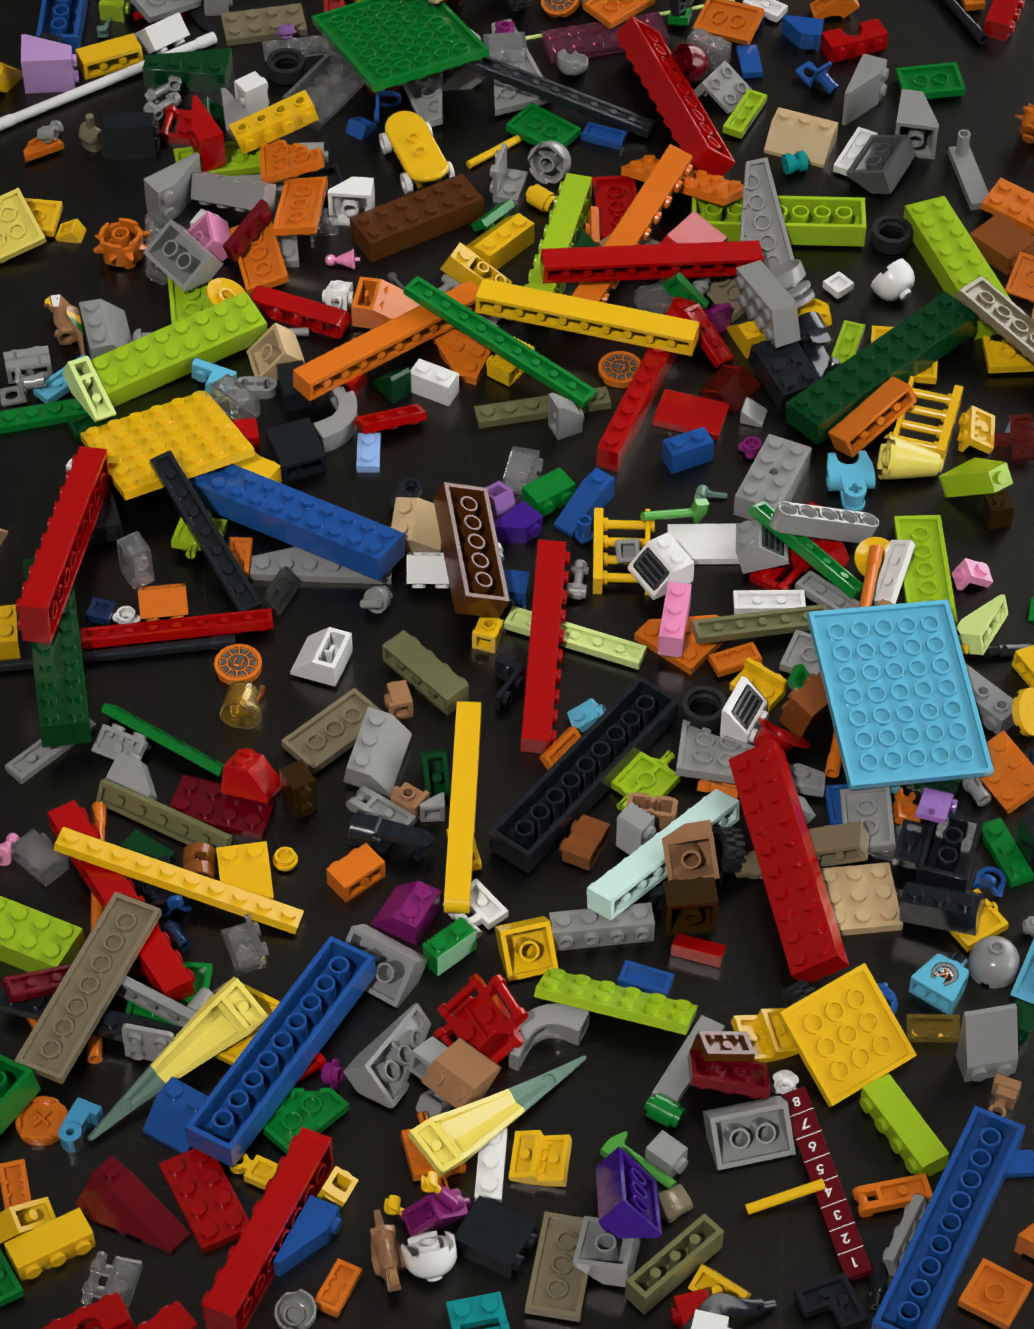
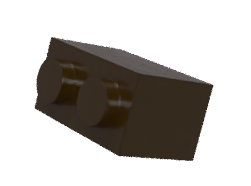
M302 759L279 769L282 800L294 818L297 820L317 811L316 779Z

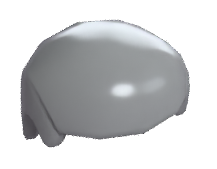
M562 49L557 53L558 69L567 76L581 75L588 69L589 59L586 55L579 54L576 50L572 54H567L566 50Z
M302 1289L284 1293L280 1300L277 1301L274 1309V1318L278 1327L281 1329H309L315 1322L317 1306L313 1296Z

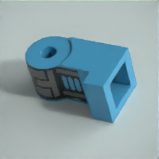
M79 1097L76 1099L58 1131L63 1150L73 1153L83 1147L84 1137L92 1124L97 1126L104 1118L101 1106Z

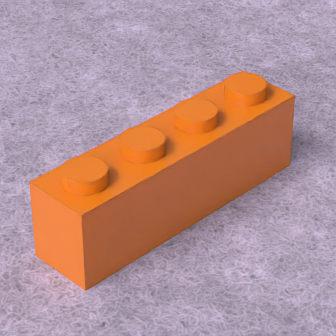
M893 376L828 432L835 449L852 458L858 454V451L866 447L917 402L911 385Z

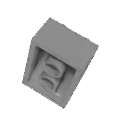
M867 54L862 55L845 91L842 125L849 124L876 106L881 96L885 97L887 91L885 81L889 75V69L886 68L887 59Z
M197 152L143 179L147 211L161 225L170 219L178 217L192 200V173L201 172L200 155Z
M1016 1003L964 1012L956 1051V1058L964 1082L982 1081L986 1078L995 1077L996 1073L1007 1077L1016 1072L1018 1063Z

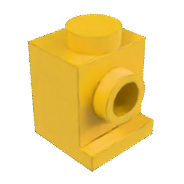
M480 616L475 630L473 629L472 648L496 653L503 635V620Z
M335 1166L317 1198L339 1206L341 1210L359 1180L348 1171Z

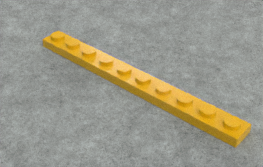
M65 827L62 828L54 845L53 851L292 934H296L304 913L301 909Z

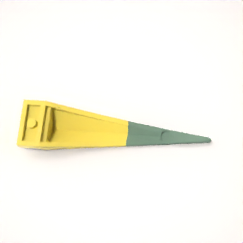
M233 977L215 995L212 994L174 1037L173 1041L165 1047L88 1135V1140H94L130 1112L159 1093L171 1077L177 1080L210 1058L251 1034L268 1017V1014L238 978Z
M587 1056L577 1058L489 1097L433 1116L410 1130L408 1136L437 1174L442 1177L470 1159L583 1064Z

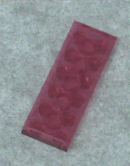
M659 12L633 16L658 30L665 43L670 44L669 34ZM626 21L612 29H609L601 22H591L541 31V39L551 64L557 63V53L562 49H565L567 54H572L576 50L579 54H584L587 57L624 52L625 50L620 47V41L615 33Z

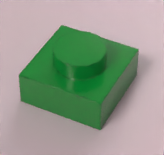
M687 8L679 17L672 16L671 10L668 15V24L678 27L688 26L692 18V9Z
M803 664L794 665L787 680L791 690L796 687L802 688L804 681L810 676Z

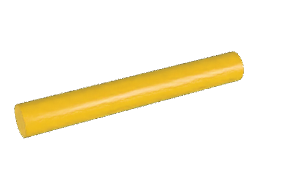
M515 135L502 143H506L507 149L520 143L521 138L519 135ZM502 143L466 161L467 167L471 169L494 157L496 151L501 149Z
M819 1179L745 1204L748 1215L821 1191L826 1189L823 1179Z

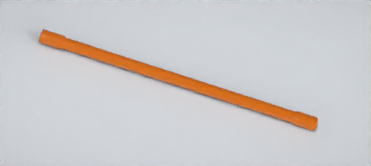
M871 545L869 547L859 607H868L872 604L878 569L880 568L883 548L879 545ZM835 731L825 767V775L831 778L839 776L842 763Z
M94 802L92 804L91 824L97 826L101 835L100 839L105 841L107 805L104 802ZM92 892L91 931L104 911ZM93 1034L87 1042V1061L91 1064H98L103 1061V1038Z

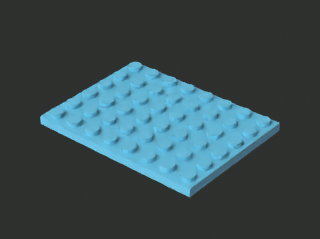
M948 599L808 612L807 620L849 790L992 776L994 769Z

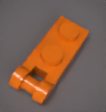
M926 1173L862 1185L852 1190L854 1200L858 1201L859 1204L857 1207L859 1215L863 1218L870 1217L874 1213L906 1207L908 1203L910 1204L914 1194L925 1196L927 1203L933 1195ZM875 1196L876 1200L869 1201L868 1197Z

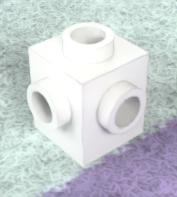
M331 281L327 288L323 290L322 302L348 312L355 296L353 282Z

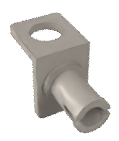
M19 366L15 367L17 385L0 389L1 405L5 407L27 402V390L47 386L44 373L24 377ZM10 392L18 393L16 398L6 399L7 394Z

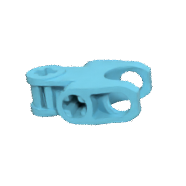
M865 450L858 451V459L854 464L841 463L837 459L836 453H827L828 492H840L842 506L845 510L862 511L865 507L864 496L867 489H875L873 463Z

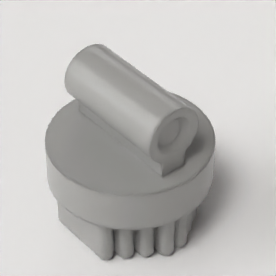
M385 585L373 586L365 592L364 599L360 601V607L362 609H369L376 614L382 613L391 605L393 594L390 593V590Z

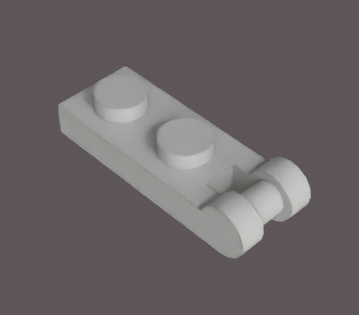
M361 786L356 792L357 795L351 797L346 802L347 808L354 813L361 809L382 815L385 819L413 826L416 823L415 815L366 786Z

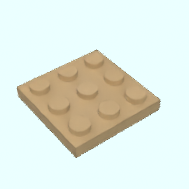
M889 862L820 869L840 936L902 930L903 922L900 921V908Z

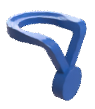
M391 90L376 93L374 123H379V107H395L401 103L402 96L400 93ZM393 96L397 98V101L379 103V97Z
M984 867L976 874L971 888L981 889L987 887L994 896L1002 897L1006 885L1005 874L996 867ZM992 872L1000 877L1001 883L997 889L995 888L996 878L985 873Z
M180 895L169 897L167 899L168 908L161 909V917L168 916L177 908L184 912L192 911L189 898L184 896L183 900V897Z

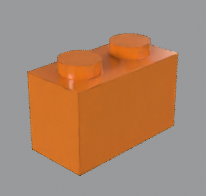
M365 843L359 848L351 850L341 860L334 861L326 869L327 884L346 903L386 877L385 861Z

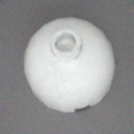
M899 259L887 266L888 271L884 274L880 272L870 285L875 294L883 300L896 301L901 299L903 301L912 293L910 289L915 281L914 272L904 259Z
M437 1231L419 1233L407 1239L408 1245L404 1246L403 1243L401 1245L403 1261L409 1272L430 1282L442 1279L443 1275L452 1269L457 1259L454 1235L445 1231V1236H438Z

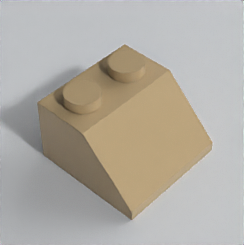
M274 323L247 350L254 376H268L277 380L276 364L303 360L305 364L295 332L277 323Z
M396 497L391 528L404 533L405 552L441 553L442 543L434 503L421 498Z

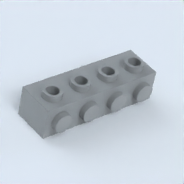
M205 171L192 173L191 199L199 200V204L212 205V203H215L218 208H230L231 206L235 207V211L246 212L252 210L259 200L262 199L268 202L271 211L275 208L276 184Z
M966 664L981 723L997 735L1003 730L1007 731L1015 724L1012 716V702L1014 699Z
M651 902L632 904L612 920L590 909L549 913L555 951L654 941L655 921Z

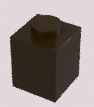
M1008 491L985 494L982 514L988 529L1011 526L1014 505Z

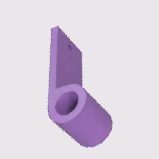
M925 787L915 817L945 824L948 813L955 814L958 800L954 799V794Z

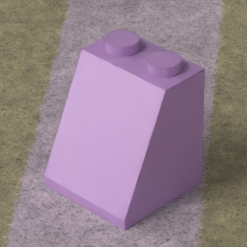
M21 34V67L25 94L67 92L74 89L75 83H79V72L74 70V67H77V56L72 54L71 45Z

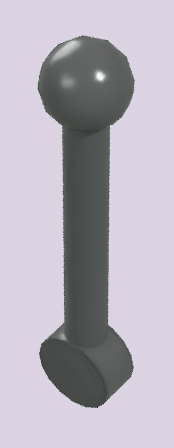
M389 273L388 280L394 281L400 289L404 290V286L397 279L396 273Z

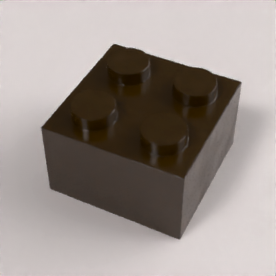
M714 877L663 881L661 912L665 936L677 935V933L716 932L719 901Z

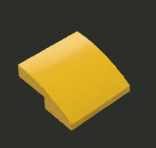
M785 1008L761 1009L758 1015H737L732 1018L731 1024L734 1031L747 1032L756 1053L754 1061L767 1063L798 1054L777 1015L778 1012Z
M541 1130L515 1131L508 1178L511 1181L529 1185L566 1187L572 1147L570 1134L544 1136Z

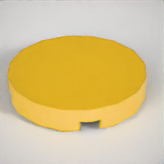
M1033 687L1020 689L1017 692L1019 693L1018 697H1014L1012 702L1013 721L1016 726L1020 727L1021 731L1019 732L1027 737L1034 736Z

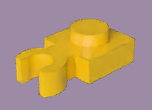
M244 1153L239 1159L243 1162L236 1164L233 1168L230 1167V1170L235 1174L245 1173V1182L265 1190L268 1180L275 1177L278 1164L259 1155H256L254 1160H251Z

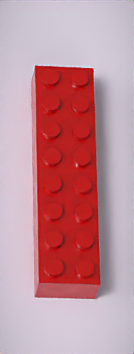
M305 1127L301 1128L298 1135L292 1137L289 1144V1152L286 1157H281L277 1165L275 1177L273 1179L270 1178L265 1186V1195L261 1201L258 1200L255 1203L249 1223H244L237 1245L231 1246L227 1255V1263L224 1268H219L215 1275L213 1288L211 1291L207 1290L203 1296L201 1306H203L204 1310L203 1319L205 1320L206 1329L246 1328L275 1275L273 1264L275 1257L309 1196L317 1197L334 1167L332 1138Z

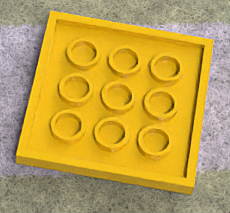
M865 963L777 1013L828 1107L837 1104L862 1089L863 1086L879 1079L917 1056Z

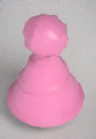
M354 248L338 257L329 254L325 258L326 265L333 266L335 263H338L355 270L356 262L360 261V257H356Z
M9 833L6 841L0 844L1 866L11 864L12 847L20 842L18 834Z

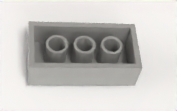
M759 260L737 267L735 284L739 290V296H737L738 305L746 311L748 318L755 322L757 329L764 333L766 340L770 341L775 348L801 340L797 302L764 263Z
M769 434L735 495L733 515L756 520L748 513L752 505L765 501L776 510L780 502H791L810 467L812 447Z

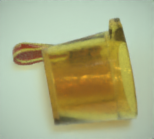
M236 681L230 684L219 711L222 721L231 727L240 729H251L258 726L262 720L258 702L265 692V686L260 684L258 691L256 686L246 681Z

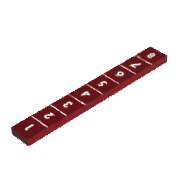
M803 1086L780 1095L788 1102L791 1127L811 1182L819 1179L824 1181L826 1189L815 1192L843 1272H845L849 1282L873 1274L806 1087Z

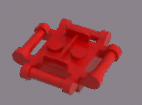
M474 973L469 978V982L454 997L437 1008L438 1012L448 1023L444 1027L438 1028L433 1036L449 1047L453 1044L450 1037L455 1033L458 1039L462 1038L498 1064L515 1047L519 1048L524 1043L523 1038L519 1034L521 1032L519 1026L528 1018V1013L523 1007L518 1005L506 987V981L502 975H495L489 980V985H486L484 980ZM477 989L479 994L476 997L470 996ZM497 993L500 995V997L502 998V1000L504 1001V1003L506 1004V1006L508 1007V1009H509L510 1012L512 1013L511 1015H510V1013L508 1012V1010L506 1009V1007L504 1006V1004L502 1003V1001L500 1000V998L498 997Z

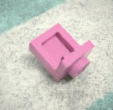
M965 558L952 572L957 590L962 591L969 583L987 588L993 583L990 569L983 562Z

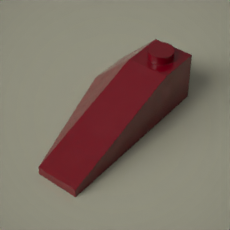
M113 1156L108 1158L91 1174L75 1204V1208L80 1207L83 1215L94 1224L102 1227L106 1225L116 1229L117 1233L126 1236V1234L137 1237L142 1239L143 1243L171 1254L191 1236L188 1229L129 1169Z

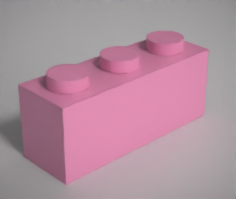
M668 582L659 632L658 655L682 657L691 604L692 584Z

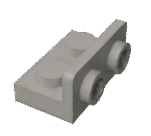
M113 723L111 727L105 724L102 725L91 751L114 761L119 751L125 754L131 751L143 757L145 750H151L152 745L146 741L148 737L134 732L133 735L125 732L126 729Z

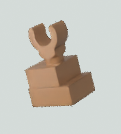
M996 1073L991 1094L995 1095L994 1104L988 1108V1111L992 1113L998 1112L1002 1117L1006 1118V1108L1013 1111L1020 1094L1022 1082Z

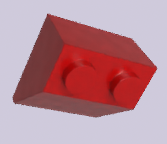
M239 749L224 765L220 793L268 804L281 790L280 777L264 755L255 753L253 749Z

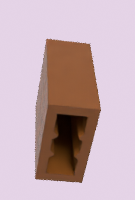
M997 213L970 233L972 240L985 260L1006 275L1012 272L1020 251L1034 256V236L1000 213Z

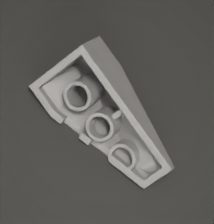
M418 1003L413 1004L361 1051L343 1071L357 1093L388 1108H393L407 1092L409 1087L407 1081L411 1073L408 1070L412 1050L425 1042L431 1026L430 1020Z

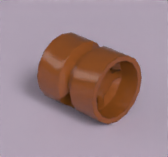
M194 842L185 846L183 849V869L215 880L214 866L216 853L214 847L203 842Z

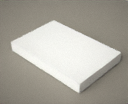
M737 523L667 525V532L671 534L694 561V565L740 564L736 555Z

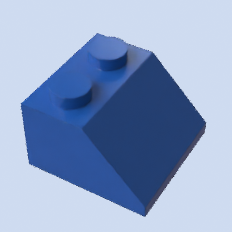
M171 1077L156 1095L144 1125L143 1133L181 1154L193 1149V1147L188 1145L185 1127L208 1096Z

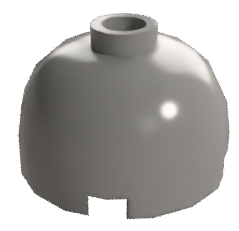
M548 140L541 142L532 148L528 155V161H530L531 166L529 168L530 173L543 184L559 182L566 176L571 167L569 151L557 141Z
M995 935L987 936L977 941L969 953L967 968L970 976L980 985L983 982L988 984L989 988H1003L1015 980L1019 971L1020 956L1016 947L1006 938Z

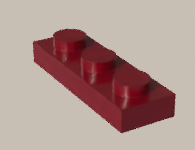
M260 199L223 244L229 260L236 262L244 254L252 241L257 238L265 225L270 222L273 214L267 201Z

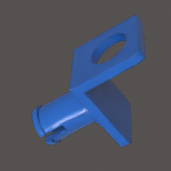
M808 61L795 71L809 88L820 83L828 94L832 95L840 87L828 74L832 65L830 61L818 69L811 61ZM810 69L814 72L813 77H807L803 71Z

